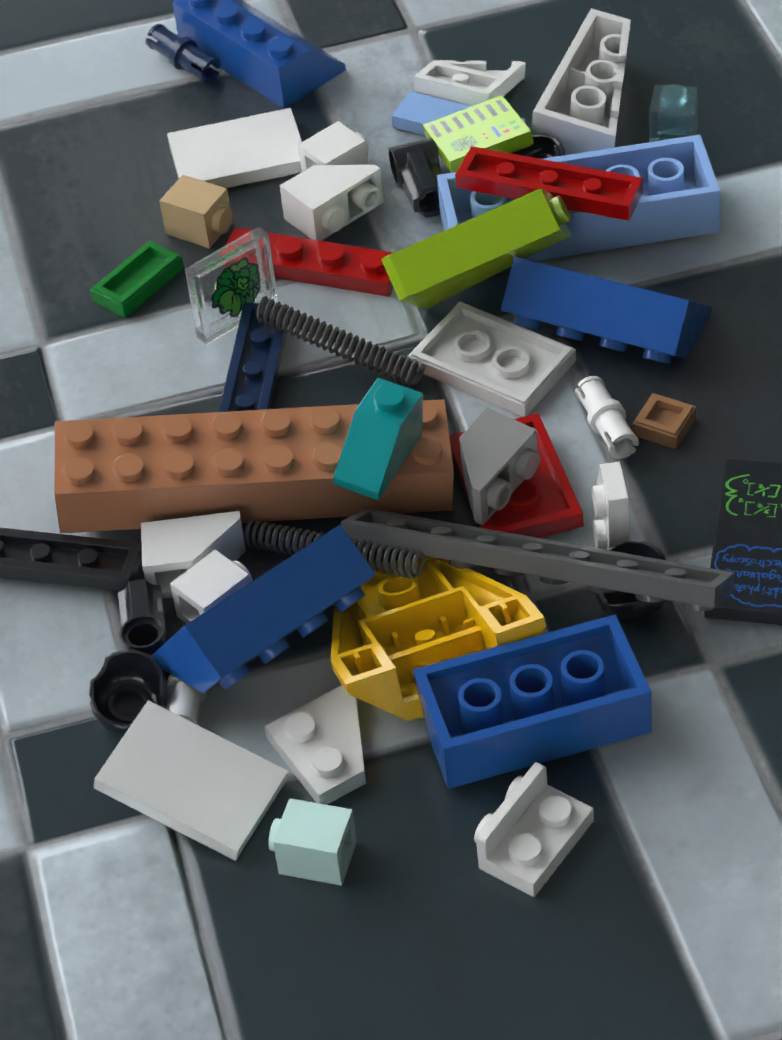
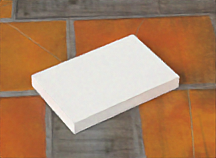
M291 108L167 133L178 179L182 175H186L224 188H230L302 172L298 147L302 140Z
M459 302L408 355V358H411L412 363L417 360L418 367L424 363L425 370L423 374L525 417L528 416L576 362V349Z
M148 700L95 777L94 789L236 861L285 784L288 771Z

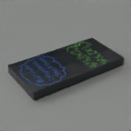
M726 459L710 568L735 572L734 592L712 610L704 611V618L782 625V463Z

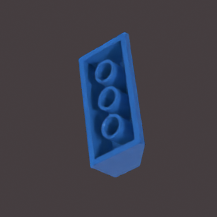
M174 0L172 2L179 37H189L194 40L200 50L221 62L222 70L283 109L346 71L343 62L243 0Z
M514 256L500 311L515 314L513 323L537 330H540L542 322L558 325L556 335L583 341L584 334L589 333L601 337L599 346L621 352L627 351L628 344L645 348L644 358L670 364L672 355L683 358L688 357L710 317L712 307Z
M340 524L183 626L152 657L163 670L202 693H205L218 683L222 685L224 690H227L251 673L246 664L258 656L266 664L290 647L285 638L297 630L303 638L328 621L324 614L325 611L336 605L338 610L343 612L362 599L366 594L361 587L376 574Z
M616 614L413 669L432 749L448 789L533 766L535 762L539 764L652 732V692Z

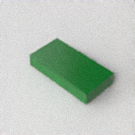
M149 240L90 289L92 301L125 318L184 269L183 258L181 255Z

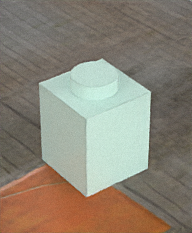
M289 798L282 819H274L269 833V850L275 851L279 874L342 886L357 843L353 811L348 808Z

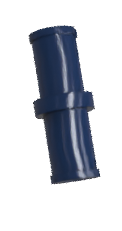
M156 24L148 31L147 35L156 39L157 42L146 38V45L167 57L169 63L176 69H186L204 83L214 81L219 75V72L211 68L210 65L221 69V62L200 50L194 40L189 37L181 38L162 24Z

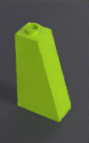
M540 188L394 252L381 260L399 300L427 310L511 267L514 256L527 259L571 236L566 222L570 221L571 217L559 195L553 197L552 194Z

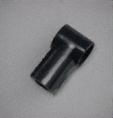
M428 138L389 147V161L394 180L398 186L403 185L413 211L423 214L425 218L440 215L437 175H440L441 172L439 157L433 139Z
M146 579L129 581L125 589L118 592L121 619L119 636L123 650L135 649L153 655L168 641L162 589L160 585L151 584ZM164 670L165 676H167L169 673Z

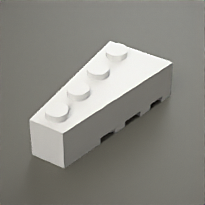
M590 9L533 111L532 135L545 133L557 138L562 144L566 155L614 148L630 19Z

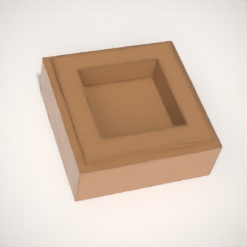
M652 393L632 423V432L639 438L677 450L696 420V406Z

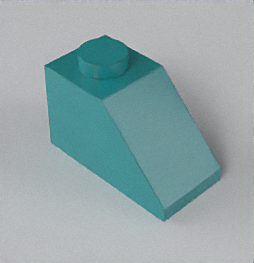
M381 378L376 379L354 412L333 477L334 485L379 501L422 436L423 393Z

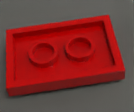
M539 413L514 419L537 430V448L540 454V463L535 474L528 480L524 479L514 490L510 500L502 510H496L484 525L477 523L479 528L541 538L584 527L583 511ZM464 432L449 435L452 462L469 501L462 473L459 437Z

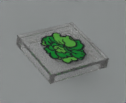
M260 227L185 268L196 335L206 345L239 326L244 302L259 303L264 296H268V300L273 298L275 303L278 302L269 234Z

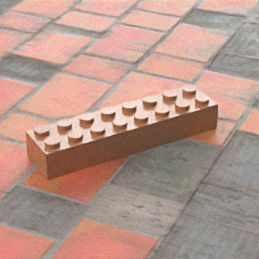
M445 399L423 401L422 436L379 501L333 484L337 464L354 412L359 404L55 421L54 496L60 534L141 529V523L234 511H240L242 523H248L251 519H254L256 522L259 520L267 522L350 517L364 508L399 514L453 511L454 470Z

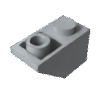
M489 408L459 437L462 473L474 521L481 525H484L496 510H502L507 505L514 490L524 479L528 480L535 474L540 463V454L537 448V430Z

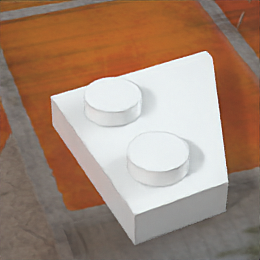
M433 60L414 76V92L474 106L501 95L504 97L525 78V62L512 61V66L507 71L486 70V61L457 62L454 60Z
M620 461L600 464L596 486H592L595 515L599 518V520L593 521V532L596 548L607 550L629 541V499Z
M343 685L264 726L269 743L316 803L328 805L366 784L357 698L348 694Z

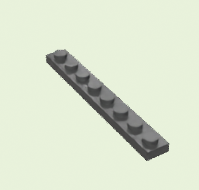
M364 508L341 521V526L352 540L357 538L359 541L365 540L366 543L372 541L373 544L379 542L380 545L386 544L388 547L390 545H393L395 548L400 546L402 550L404 548H408L409 551L415 549L416 552L421 550L424 553L425 559L431 557L447 559L449 564L454 567L469 568L480 565L494 568V572L502 576L529 574L540 576V581L546 584L560 585L572 582L587 585V589L595 593H612L615 591L633 593L637 600L644 602H659L663 600L682 602L683 607L693 611L712 610L734 592L735 572L371 508Z

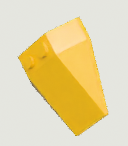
M406 557L403 558L402 568L405 564ZM431 557L425 559L422 572L415 579L403 578L394 574H382L380 571L374 572L376 575L361 587L366 594L362 599L343 612H340L336 605H334L331 665L348 694L406 721L417 718L424 719L413 669L541 635L546 628L545 617L526 595L470 568L454 567L449 564L447 559ZM410 559L409 568L412 566L413 559ZM418 559L417 561V570L420 564V559Z

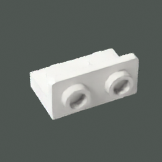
M535 762L524 777L518 776L513 780L507 790L505 800L495 813L485 815L480 821L474 836V841L477 844L479 869L535 897L593 823V807L547 785L546 767Z

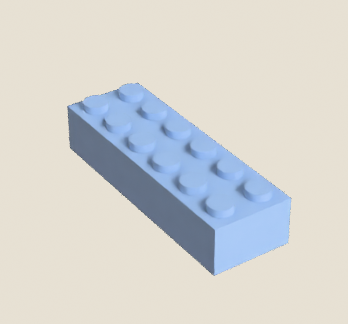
M701 135L544 158V160L641 177L643 178V194L630 221L568 210L571 220L566 222L571 236L530 256L527 260L538 261L567 257L576 254L606 251L720 232V188ZM456 172L437 175L440 217L444 230L515 200L456 188Z

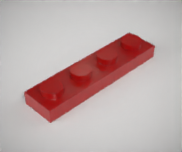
M473 146L468 150L455 174L456 188L517 199L541 188L552 194L553 197L559 195L568 210L630 221L643 194V178Z
M235 227L220 254L222 269L230 267L231 264L237 263L241 258L246 257L249 263L259 265L258 272H260L261 276L390 297L394 289L381 260L393 252Z

